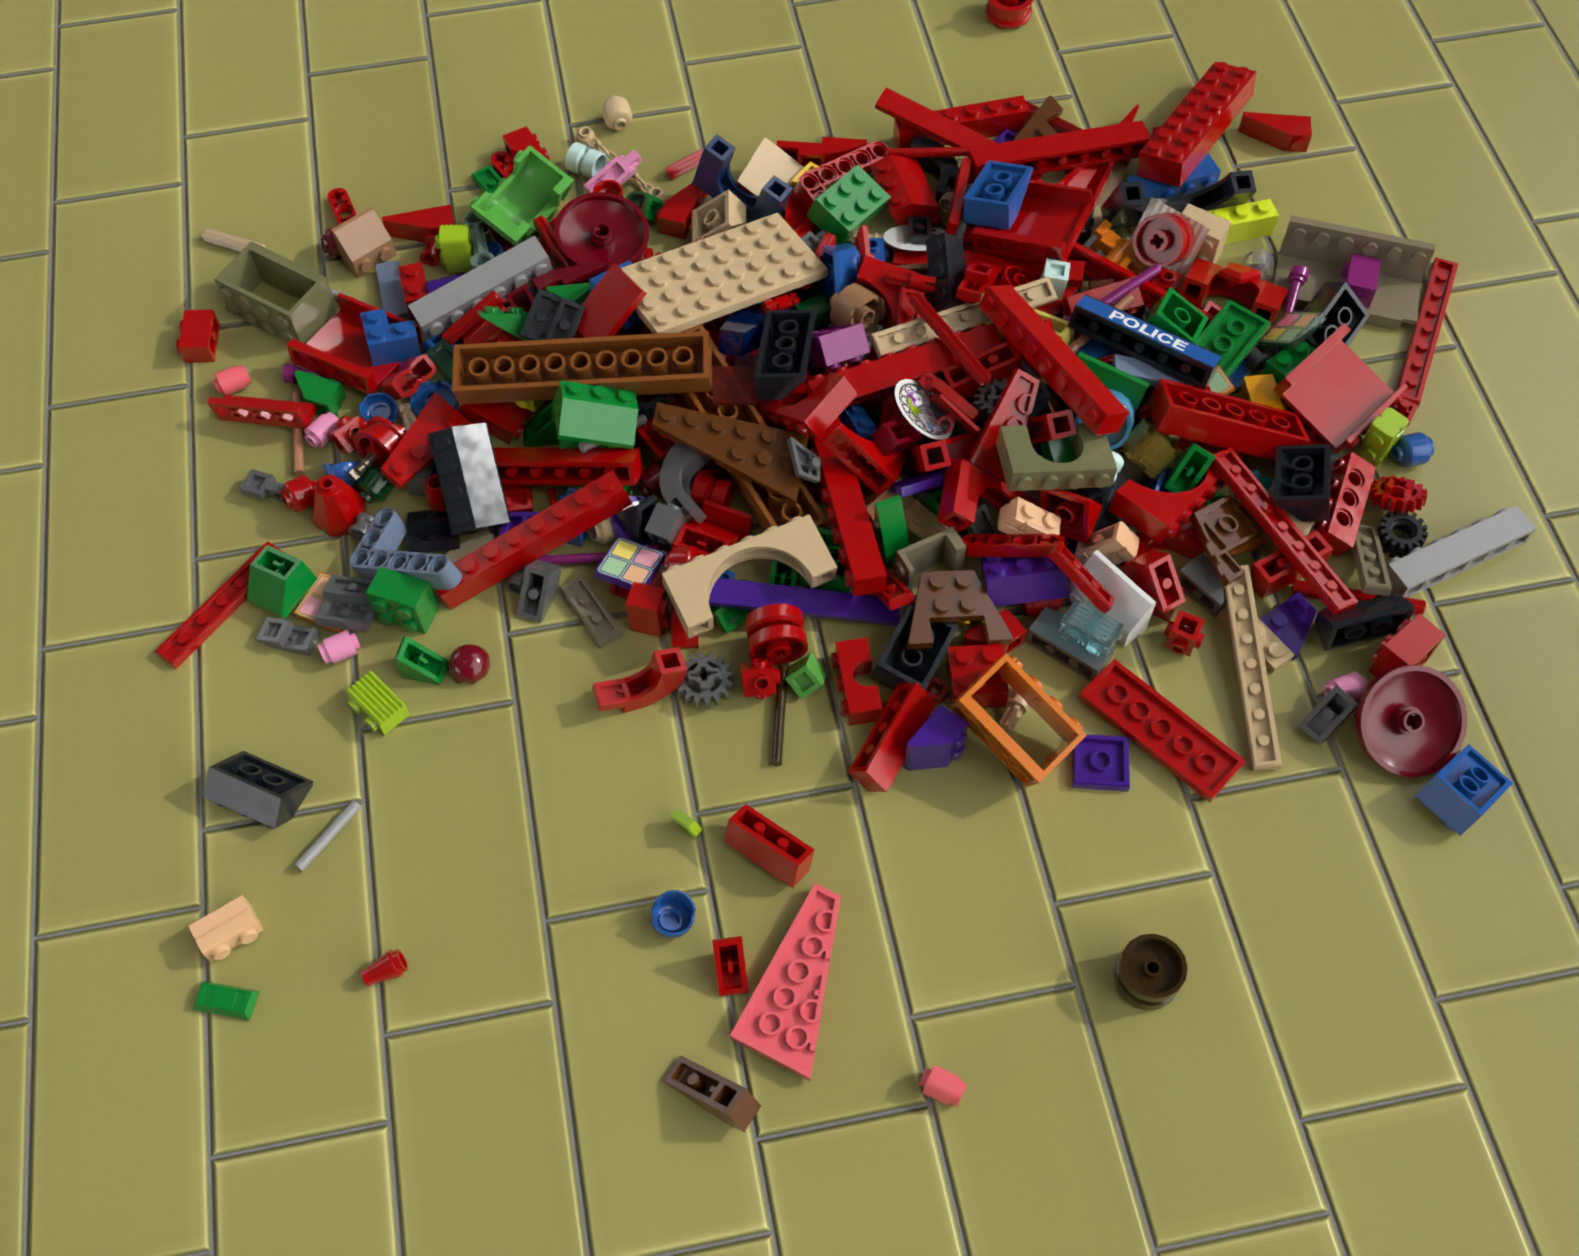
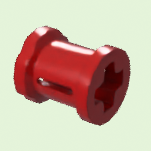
M427 235L425 237V248L419 256L420 261L428 266H438L440 262L441 249L436 247V235Z

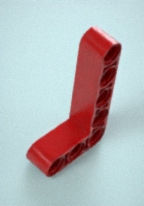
M874 141L802 174L794 189L796 200L807 214L815 199L856 165H859L868 175L873 173L870 164L886 157L888 146L881 141Z

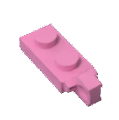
M634 149L626 157L624 155L616 156L585 183L584 188L588 193H593L594 186L604 180H614L620 185L624 184L637 171L636 167L643 161L641 156Z

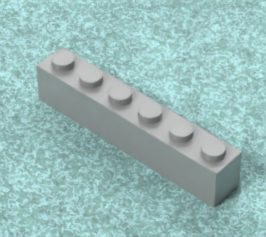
M533 236L411 303L408 307L428 339L439 335L444 329L452 326L491 291H496L501 298H504L506 294L525 283L527 285V283L532 281L531 279L548 273L553 268L545 250L537 238Z
M1517 505L1507 510L1502 508L1488 519L1480 518L1466 529L1463 527L1458 528L1444 539L1439 537L1433 540L1429 546L1424 548L1417 547L1405 557L1391 559L1386 564L1392 586V593H1399L1401 596L1409 598L1527 543L1537 528Z

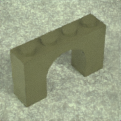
M1077 423V434L1073 435L1071 440L1076 460L1068 463H1055L1042 458L1036 453L1032 447L1026 425L1000 426L996 448L1008 491L1111 487L1117 472V466L1106 434L1095 435L1085 423Z

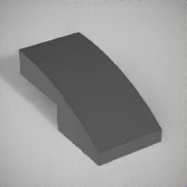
M266 617L256 640L259 643L276 649L311 656L321 633L313 627L293 625L288 619Z

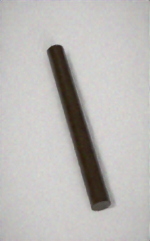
M783 663L778 664L781 684L776 685L777 694L775 698L771 764L773 766H781L783 757L787 681L785 677L788 672V665Z

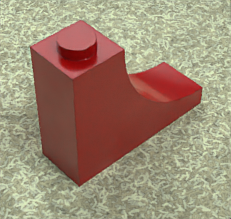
M842 423L822 442L878 496L897 480L909 454L905 449L898 453L884 456L876 442L860 437Z

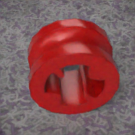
M934 677L930 680L925 691L936 702V705H939L946 700L948 688L944 680ZM935 687L937 691H940L939 695H935L934 692H930L931 688Z

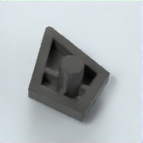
M793 437L787 439L796 477L816 484L819 483L821 458Z

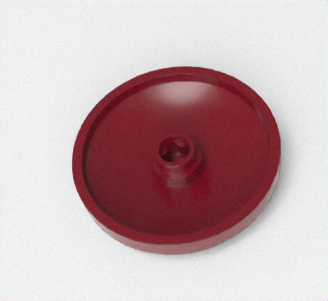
M594 192L576 197L561 209L555 221L554 234L556 246L562 257L572 266L606 262L609 269L613 263L620 265L630 261L634 264L642 259L648 248L649 224L644 213L630 200L613 193Z
M1401 665L1386 670L1368 685L1357 707L1356 731L1363 751L1375 765L1395 775L1423 777L1439 771L1455 757L1466 735L1467 711L1460 691L1446 675L1426 666Z

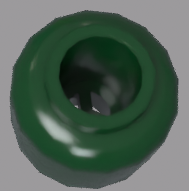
M379 465L376 467L370 466L366 469L356 483L357 488L361 491V497L371 504L374 500L380 503L384 502L395 487L393 483L381 474L382 467Z

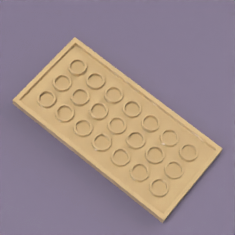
M779 213L621 268L647 293L636 307L635 312L653 334L682 332L828 277L829 270Z

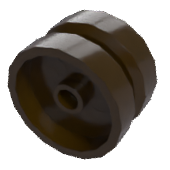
M1157 934L1140 935L1127 944L1116 963L1114 972L1116 989L1125 1001L1136 1008L1147 1011L1161 1009L1172 1002L1186 981L1188 970L1186 958L1179 946L1167 937Z

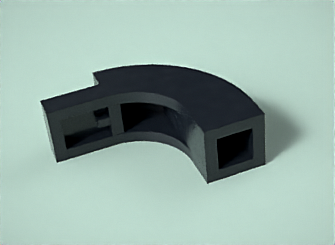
M913 136L910 148H938L945 146L927 138ZM909 157L917 159L922 171L931 174L938 181L935 195L937 203L944 193L951 192L954 189L959 170L955 157Z

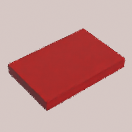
M613 263L583 302L582 306L586 308L577 331L584 338L615 336L647 293L626 272Z

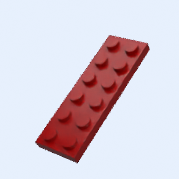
M1115 658L1079 695L1081 701L1125 736L1129 737V739L1208 802H1211L1246 763L1245 759Z

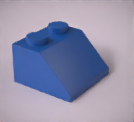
M850 243L822 246L823 264L829 269L828 277L824 278V294L830 298L857 280V264L860 263V254L856 246Z

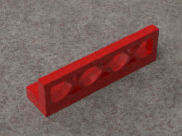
M225 394L223 398L209 397L207 402L219 420L305 429L312 423L317 410L313 403Z

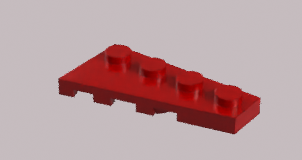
M435 392L382 466L381 474L400 490L425 467L435 461L428 436L429 433L472 423Z

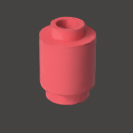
M234 365L214 374L216 379L212 380L218 394L223 392L225 395H230L247 388V385L252 383L244 365L239 367Z
M934 1065L932 1070L926 1067L919 1085L924 1087L923 1094L947 1106L952 1104L956 1107L967 1086L966 1083L960 1081L961 1077L937 1065Z

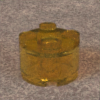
M1143 418L1133 428L1128 439L1121 445L1126 450L1124 454L1132 462L1137 463L1139 461L1145 466L1143 468L1144 471L1154 479L1182 453L1176 443L1172 446L1169 444V435L1161 434L1156 430L1155 424L1150 420L1147 421L1146 418Z

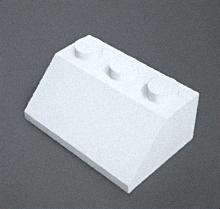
M1096 550L1083 566L1114 597L1111 610L1103 615L1072 581L1069 586V598L1074 605L1080 606L1094 623L1101 625L1112 640L1118 641L1125 647L1147 629L1156 602L1103 554Z

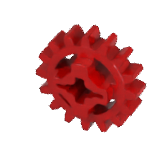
M1381 476L1380 480L1373 479L1368 500H1372L1373 505H1380L1379 509H1389L1392 513L1395 510H1399L1401 514H1404L1405 510L1414 513L1415 509L1422 510V506L1426 504L1428 494L1427 489H1423L1422 484H1415V480L1405 479V477L1389 476L1386 478Z

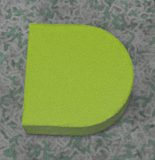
M676 808L670 815L677 827L689 837L696 838L701 833L702 829L698 823Z

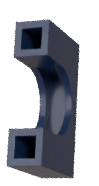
M716 134L704 147L692 183L712 198L729 189L746 205L747 223L775 213H779L782 216L793 188L773 175L761 189L759 196L749 194L741 189L734 181L730 172V162L736 147Z

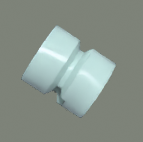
M575 142L570 146L565 158L567 170L576 174L582 173L583 177L591 179L607 165V155L596 149H590L579 142Z

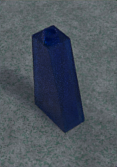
M756 303L733 312L722 325L719 331L718 350L720 353L743 357L760 347L766 317L763 314V310L760 309L761 304Z

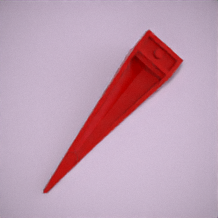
M1139 104L1135 105L1119 124L1134 122L1139 111ZM1116 161L1075 168L1057 184L1092 189V213L1095 211Z

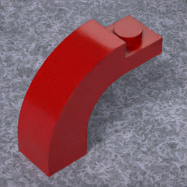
M680 647L653 651L648 665L634 675L593 683L592 691L599 712L622 708L623 713L631 712L649 706L673 692L684 680L688 670Z

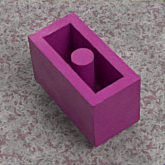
M1352 253L1349 262H1344L1340 275L1343 277L1340 282L1346 281L1363 306L1370 308L1377 291L1381 259Z

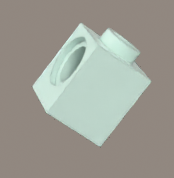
M1047 258L1041 279L1049 276L1057 295V300H1062L1069 278L1071 263Z

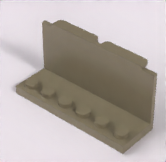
M1291 215L1279 249L1273 284L1288 289L1285 297L1286 305L1291 286L1288 279L1290 268L1295 265L1308 268L1310 271L1308 280L1300 287L1295 309L1304 311L1324 282L1341 281L1343 276L1340 275L1344 262H1349L1352 253L1381 259L1377 291L1370 308H1366L1370 316L1364 324L1388 329H1398L1402 322L1416 325L1420 285L1434 254L1436 244Z

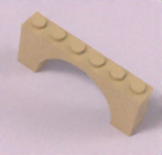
M810 514L804 517H794L788 523L779 527H769L764 533L754 537H744L739 543L734 545L721 546L714 553L706 556H696L690 562L681 566H671L662 573L663 586L688 638L713 629V615L709 606L712 588L718 578L737 563L759 558L782 562L799 572L808 582L811 589L836 579L837 566Z

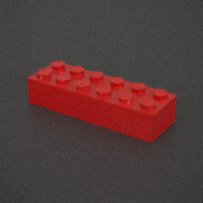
M1160 378L1147 402L1156 430L1161 434L1179 436L1187 441L1203 442L1211 447L1219 446L1227 449L1231 447L1235 453L1251 454L1258 459L1266 458L1276 462V446L1309 445L1310 439L1297 413L1203 390L1175 381Z

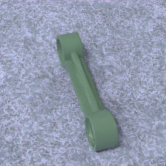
M468 212L464 215L463 222L468 225L472 237L475 255L472 256L470 262L472 269H475L493 259L494 256L488 251L485 236L489 226L472 212Z

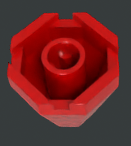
M335 475L322 476L315 483L313 522L318 529H323L330 537L350 535L348 529L356 523L358 513H367L366 501L361 497V494Z

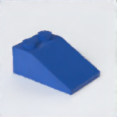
M988 160L963 198L964 223L994 227L999 230H1009L1018 216L1033 167Z
M1468 744L1415 796L1421 800L1427 809L1432 810L1441 818L1449 829L1461 836L1500 798L1513 782Z

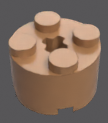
M856 282L845 287L840 293H835L830 300V305L832 306L830 311L831 325L863 323L867 339L870 338L871 334L877 332L879 329L876 327L879 320L883 321L885 317V301Z

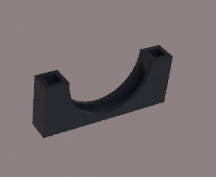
M1252 170L1230 172L1215 184L1187 195L1155 199L1180 213L1184 211L1187 204L1210 211L1246 204L1257 190ZM1142 181L1119 183L1101 206L1103 221L1106 219L1112 224L1110 229L1138 225L1151 199L1145 196Z

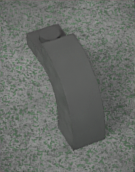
M675 443L667 453L661 467L660 489L667 503L678 506L688 520L693 517L700 524L707 516L693 501L690 494V484L697 471L709 462L711 458L696 454L694 449L683 443Z

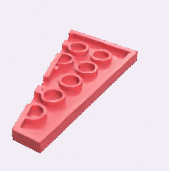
M816 883L808 894L730 1034V1039L808 1081L811 1080L841 900L840 895Z

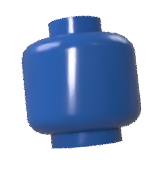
M1415 432L1401 436L1396 446L1393 447L1392 454L1394 459L1399 461L1403 467L1410 468L1429 462L1434 454V444L1432 439L1424 433Z

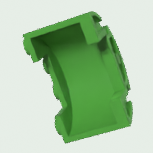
M530 145L524 151L520 150L513 159V162H515L513 173L508 178L504 177L498 183L497 190L493 194L485 191L480 197L476 196L469 205L471 212L514 246L533 236L537 237L539 235V232L533 225V220L542 215L549 223L558 212L557 208L560 206V201L566 199L574 182V179Z

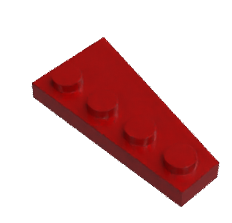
M1019 368L1014 369L967 462L1006 483L996 448L1000 426L1026 425L1027 427L1040 383L1038 379Z

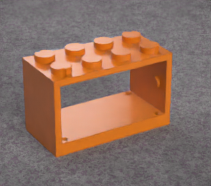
M1006 653L994 661L949 708L960 718L968 722V728L1026 787L1040 783L1087 735L1082 731L1083 726L1072 716L1069 717L1062 710L1063 705L1055 697H1049L1042 690L1043 685L1034 676L1029 677L1022 670V663L1014 656H1009ZM995 672L1064 740L1054 752H1050L1045 757L1046 760L1040 766L971 697Z

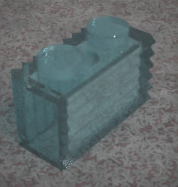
M1075 599L1062 618L1057 633L1066 642L1077 643L1078 646H1082L1090 655L1094 657L1101 656L1102 659H1106L1121 636L1125 624Z

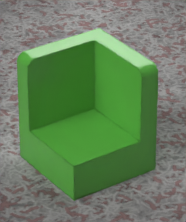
M810 652L790 666L785 680L800 699H803L823 686L827 671Z

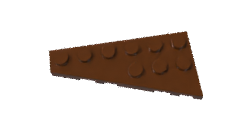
M657 402L652 430L678 444L683 443L691 447L696 454L702 457L705 455L715 460V464L750 483L754 481L765 487L767 492L773 495L776 493L787 499L789 504L796 505L801 478L795 475L787 439L793 437L807 448L809 436L804 437L796 432Z

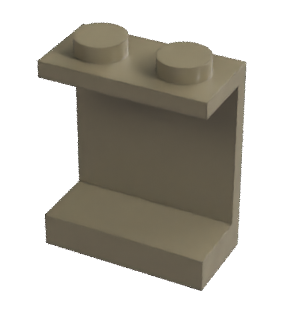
M950 527L898 550L896 563H894L895 576L912 591L915 574L942 562L948 571L963 570L966 545L954 527Z

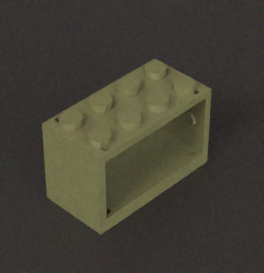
M252 241L214 279L219 289L218 292L223 297L226 304L225 307L229 313H232L234 316L238 315L246 319L250 324L258 325L268 333L276 334L287 342L295 339L306 344L338 310L326 277ZM263 281L300 300L288 311L252 292Z

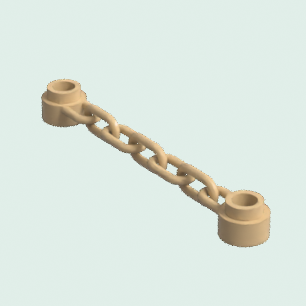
M585 126L579 129L577 133L579 143L605 153L608 163L611 161L609 154L614 158L617 156L613 151L607 150L590 127ZM637 172L633 174L632 178L628 179L639 186L642 192L662 199L663 204H665V193L661 188L645 183Z

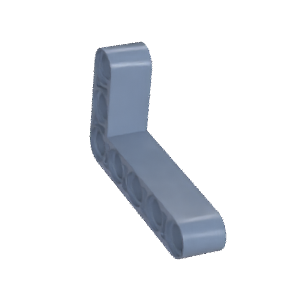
M386 507L376 514L349 560L351 567L363 579L373 580L380 567L429 581L431 589L450 590L455 588L462 579V573L446 555L396 551L407 533L406 523L390 507Z

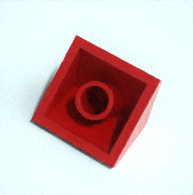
M1058 488L1041 490L1040 508L1061 518L1059 535L1087 544L1092 536L1102 505L1090 498Z

